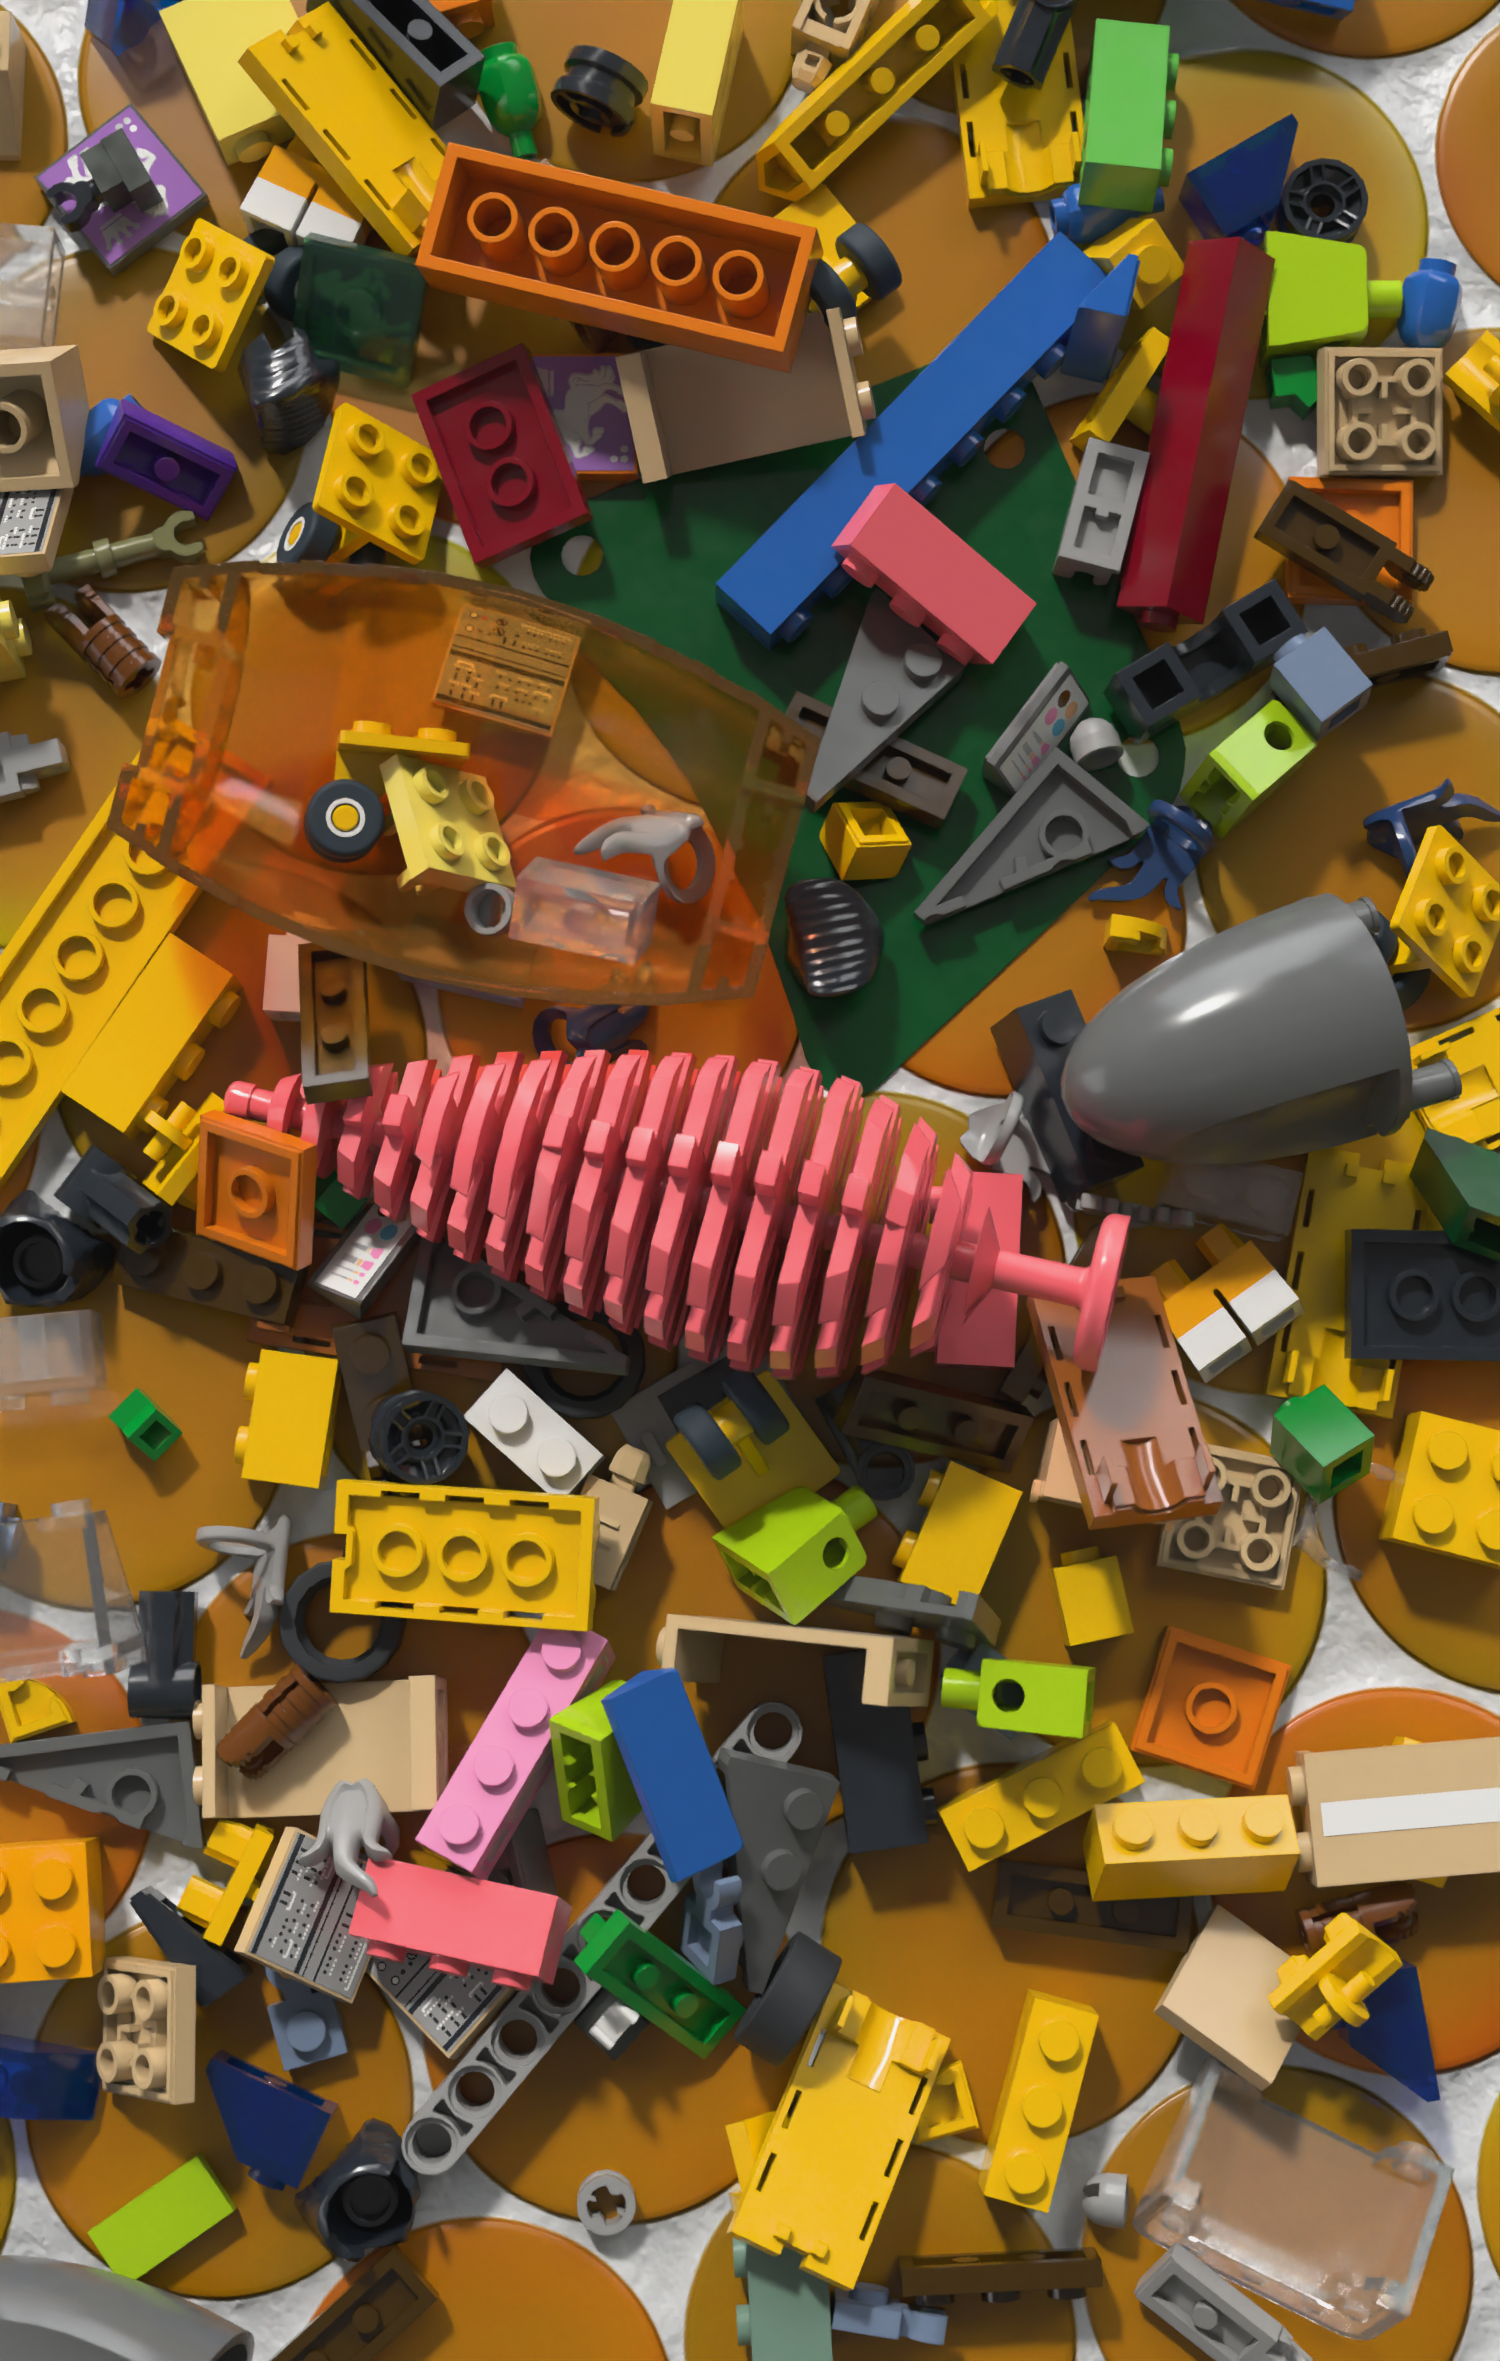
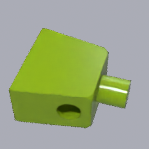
M1266 231L1260 250L1273 257L1275 264L1259 340L1260 367H1267L1270 359L1310 355L1315 360L1317 359V350L1323 347H1360L1368 333V319H1398L1400 317L1403 301L1401 281L1367 280V252L1363 246L1278 231Z
M1272 700L1208 754L1178 795L1200 819L1210 822L1212 831L1222 840L1299 769L1317 747L1316 740L1288 708L1286 709L1281 702Z
M858 1485L852 1486L831 1502L802 1486L790 1490L711 1538L737 1588L795 1626L865 1566L867 1555L855 1532L875 1519L878 1513L868 1494Z
M993 1657L982 1659L981 1671L946 1667L942 1681L941 1706L944 1708L977 1711L978 1727L1084 1738L1091 1734L1096 1667ZM1005 1682L1016 1683L1022 1686L1025 1694L1022 1706L1006 1705L1004 1703L1001 1691Z
M624 1680L610 1681L549 1719L561 1820L611 1842L618 1838L642 1811L639 1798L601 1702L604 1697L626 1683Z

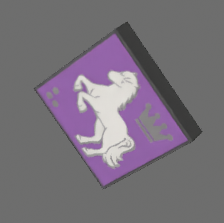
M132 103L120 110L34 177L37 185L45 195L47 190L54 184L60 182H71L74 184L80 180L88 181L93 177L79 154L100 143L102 138L116 130L123 129L164 201L143 213L135 201L115 213L107 201H104L99 205L98 210L91 214L88 224L82 230L77 231L78 235L113 277L210 203L207 193ZM65 201L56 208L65 216L74 211L76 201Z

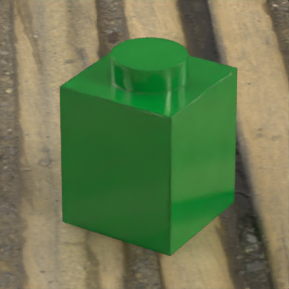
M1323 1384L1304 1397L1297 1395L1288 1399L1279 1407L1273 1415L1270 1453L1321 1504L1370 1473L1375 1435Z

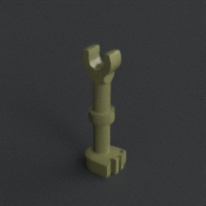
M183 510L175 512L167 519L163 527L155 529L150 534L109 544L108 538L93 541L94 548L55 558L52 571L42 572L33 577H21L32 612L48 609L56 604L51 585L101 573L102 578L118 575L117 568L155 558H174L181 563L188 564L200 561L205 557L202 541L194 542L190 545H183L176 541L180 531L197 526L193 511Z

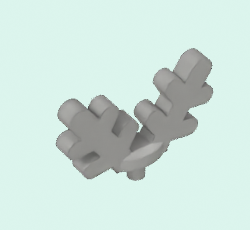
M1089 1193L1077 1195L1075 1210L1085 1212L1086 1215L1106 1218L1111 1214L1130 1216V1229L1155 1226L1177 1230L1178 1228L1192 1230L1194 1227L1196 1212L1176 1210L1166 1207L1154 1209L1134 1202L1121 1203L1118 1199L1103 1198Z

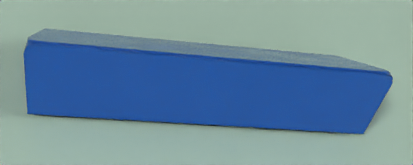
M1128 254L1079 305L1061 366V374L1104 383V380H1108L1130 311L1140 265L1138 255Z
M674 1668L641 1671L601 1700L670 1882H680L733 1856L744 1847L743 1840L678 1671Z

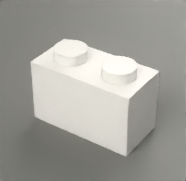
M507 1368L464 1415L471 1425L547 1493L573 1495L587 1480L588 1475L592 1474L606 1459L602 1453Z

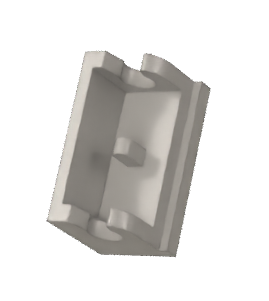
M1089 437L1080 463L1052 574L1071 578L1074 576L1075 571L1086 572L1094 576L1093 583L1095 585H1105L1109 582L1112 573L1119 574L1150 453Z

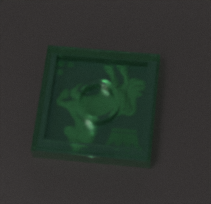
M310 232L304 239L292 328H299L306 332L310 345L319 360L338 359L341 363L340 371L408 388L413 382L428 283L415 265L417 258Z

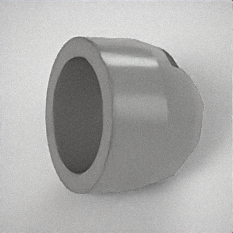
M1090 717L1081 721L1070 738V751L1073 760L1085 771L1105 768L1118 761L1124 754L1118 732L1111 723L1102 718Z
M484 883L475 887L465 902L464 912L469 926L476 932L484 935L501 936L509 933L518 925L522 915L521 903L516 895L509 888L494 883ZM500 895H501V896L503 897L504 901H503V907H502L501 920H500V923L497 925L498 920H499V916H500V912H501V898H500Z
M1110 2172L1096 2174L1083 2187L1082 2191L1088 2197L1081 2202L1083 2211L1093 2223L1103 2227L1125 2229L1129 2175Z

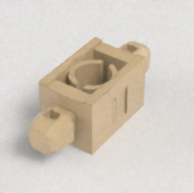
M803 0L791 29V54L796 55L792 67V85L796 89L811 94L830 76L832 71H835L860 47L880 0H848V9L851 13L844 17H835L833 28L826 26L827 13L824 12V9L832 5H839L841 0Z
M627 1444L617 1451L608 1468L609 1471L613 1472L610 1482L589 1474L580 1493L582 1496L600 1497V1529L594 1558V1585L597 1584L614 1591L618 1588L654 1504L649 1499L635 1494L638 1484L644 1486L646 1484L652 1466L651 1455Z

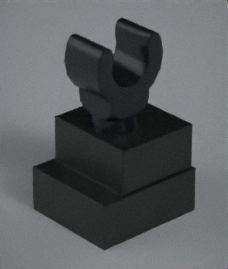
M122 128L102 138L100 143L79 154L93 177L88 181L80 180L74 184L71 182H60L47 190L46 197L54 207L68 200L76 201L74 211L63 216L60 220L67 232L74 233L82 230L88 224L91 214L97 211L99 205L104 201H107L114 213L134 201L142 213L164 201Z

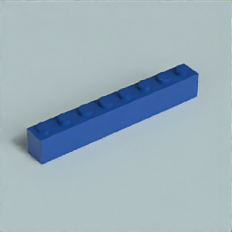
M1059 231L866 429V434L859 436L717 581L716 602L769 651L782 638L788 644L793 642L812 621L814 615L809 610L825 594L830 599H834L852 581L853 577L841 566L845 558L833 549L831 545L873 488L877 485L896 483L924 507L942 486V482L938 477L953 462L959 467L965 465L985 441V438L980 434L995 419H998L1002 424L1008 421L1027 398V394L1023 390L1038 375L1046 380L1062 365L1067 349L1065 347L1068 345L1079 305L1108 274Z

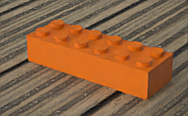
M448 142L415 265L430 288L791 374L811 301V281L819 259H822L824 251L816 227Z

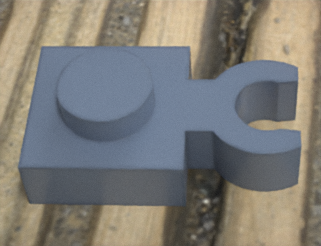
M723 1861L693 1875L695 1892L685 1896L679 1949L713 1986L736 1979L739 1949L743 1944V1924L733 1913V1905L737 1904L741 1899L742 1882L738 1875L722 1879Z
M265 1966L269 1981L274 1987L283 1991L285 1999L272 2003L267 2007L284 2071L348 2053L350 2045L338 2001Z
M856 2282L853 2290L847 2292L834 2288L830 2312L832 2329L898 2340V2336L937 2345H944L948 2319L945 2316L946 2310L944 2308L900 2303L899 2299L889 2297L888 2288L868 2282Z

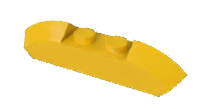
M909 0L799 104L756 153L758 189L793 202H797L813 191L993 19L999 9L997 0Z

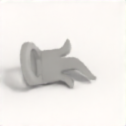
M652 804L641 806L642 815L619 817L596 828L574 848L575 855L587 854L601 848L603 861L622 853L650 854L661 889L668 898L677 903H696L704 898L711 888L715 876L716 857L712 842L702 828L705 823L700 815L656 810ZM687 841L695 850L697 871L692 883L687 888L681 890L674 885L670 878L668 870L669 856Z
M1013 1091L1004 1103L992 1105L970 1114L968 1117V1131L961 1136L959 1141L964 1150L985 1167L998 1173L1023 1174V1184L1028 1189L1031 1202L1034 1203L1041 1194L1042 1186L1038 1177L1032 1171L1039 1172L1051 1180L1052 1178L1028 1120L1020 1117L1024 1105V1096ZM1077 1198L1064 1202L1072 1212H1080L1075 1210Z
M281 1514L279 1520L272 1519L261 1531L234 1526H204L198 1528L196 1532V1543L204 1549L255 1559L251 1594L243 1614L253 1616L242 1645L241 1659H247L266 1640L275 1624L280 1606L284 1605L287 1558L292 1530L291 1518L288 1515Z
M365 1778L355 1783L340 1780L326 1798L321 1811L317 1840L309 1850L299 1857L298 1862L300 1866H316L325 1860L331 1849H333L334 1866L337 1875L347 1883L368 1892L372 1897L378 1896V1889L375 1881L357 1865V1860L360 1858L367 1862L368 1857L374 1861L392 1859L400 1845V1828L390 1814L385 1801L370 1780ZM381 1834L385 1839V1844L383 1847L379 1845V1839ZM365 1847L367 1854L359 1853L360 1848Z

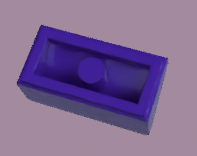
M121 399L114 413L95 462L96 468L183 510L193 511L194 515L208 522L237 471L234 455L229 450L125 399Z

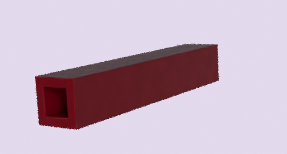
M1241 237L1189 241L1147 450L1150 456L1136 506L1117 607L1140 617L1139 625L1151 631L1174 633L1177 630V624H1204L1275 264L1273 257Z

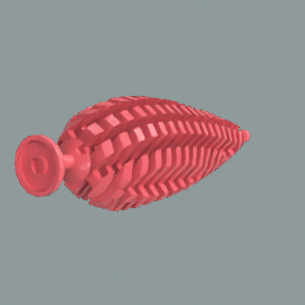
M562 1050L542 1051L539 1060H531L529 1066L528 1064H523L525 1054L518 1051L498 1052L495 1063L486 1066H479L482 1056L472 1054L453 1057L448 1075L443 1077L442 1069H435L438 1059L407 1063L399 1093L398 1072L391 1073L394 1063L372 1065L373 1096L307 1105L302 1087V1073L281 1079L274 1092L259 1089V1086L256 1084L235 1081L228 1087L224 1097L225 1113L248 1121L254 1120L267 1123L269 1128L299 1138L301 1137V1140L315 1144L317 1152L316 1175L326 1179L333 1173L335 1167L338 1166V1182L343 1184L342 1190L354 1198L360 1200L369 1196L374 1183V1203L380 1206L379 1212L394 1221L405 1220L410 1205L411 1223L417 1227L416 1233L430 1242L441 1243L447 1225L449 1246L454 1248L453 1254L463 1260L478 1264L482 1248H485L487 1264L492 1266L491 1273L509 1282L516 1283L519 1270L525 1273L526 1283L531 1285L530 1292L551 1302H554L556 1291L561 1294L564 1292L565 1302L569 1303L568 1310L591 1320L594 1311L600 1313L605 1306V1313L610 1317L608 1323L612 1328L630 1336L632 1335L633 1327L639 1330L644 1322L645 1333L649 1335L647 1341L670 1352L672 1345L678 1346L685 1334L686 1348H689L688 1356L708 1364L712 1363L713 1358L718 1359L727 1342V1359H731L729 1367L733 1370L752 1373L754 1368L758 1369L768 1351L773 1328L776 1326L770 1347V1369H773L771 1376L774 1379L795 1380L796 1375L801 1374L809 1358L817 1325L822 1323L815 1349V1369L818 1368L816 1377L819 1379L840 1377L842 1369H846L851 1358L866 1301L869 1298L866 1317L869 1316L861 1348V1365H863L861 1373L866 1375L886 1367L899 1339L916 1273L919 1270L922 1271L918 1291L921 1289L911 1330L910 1350L912 1349L910 1358L937 1344L942 1321L947 1315L956 1280L968 1283L963 1315L965 1314L964 1322L991 1289L1077 1308L1080 1311L1073 1348L1074 1363L1079 1369L1097 1373L1122 1270L1131 1217L1111 1214L1103 1220L1091 1265L1086 1268L1000 1250L990 1206L986 1211L977 1244L964 1242L962 1240L971 1207L974 1173L959 1154L955 1152L951 1170L948 1168L930 1236L925 1235L932 1202L930 1193L937 1169L938 1135L921 1117L919 1118L918 1126L916 1123L914 1124L903 1152L894 1187L897 1171L895 1160L901 1140L902 1119L900 1114L902 1109L899 1104L881 1094L880 1100L876 1098L870 1109L861 1143L857 1142L863 1120L864 1098L861 1097L863 1087L860 1082L842 1076L841 1079L836 1078L831 1086L818 1130L824 1094V1086H821L823 1076L819 1070L801 1066L800 1069H794L783 1091V1077H779L781 1066L778 1061L758 1059L757 1062L752 1061L741 1080V1071H737L739 1060L736 1056L715 1055V1058H708L699 1072V1069H694L697 1058L693 1053L672 1052V1055L665 1056L657 1067L652 1065L654 1055L649 1050H629L628 1054H621L615 1065L609 1064L611 1054L607 1050H585L584 1056L576 1057L572 1066L571 1064H566L568 1054Z

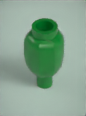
M515 42L491 45L481 51L485 56L478 89L482 105L491 125L497 132L509 138L513 156L524 160L533 159L538 156L533 131L540 123L542 117L541 94L534 68L524 55L519 54Z

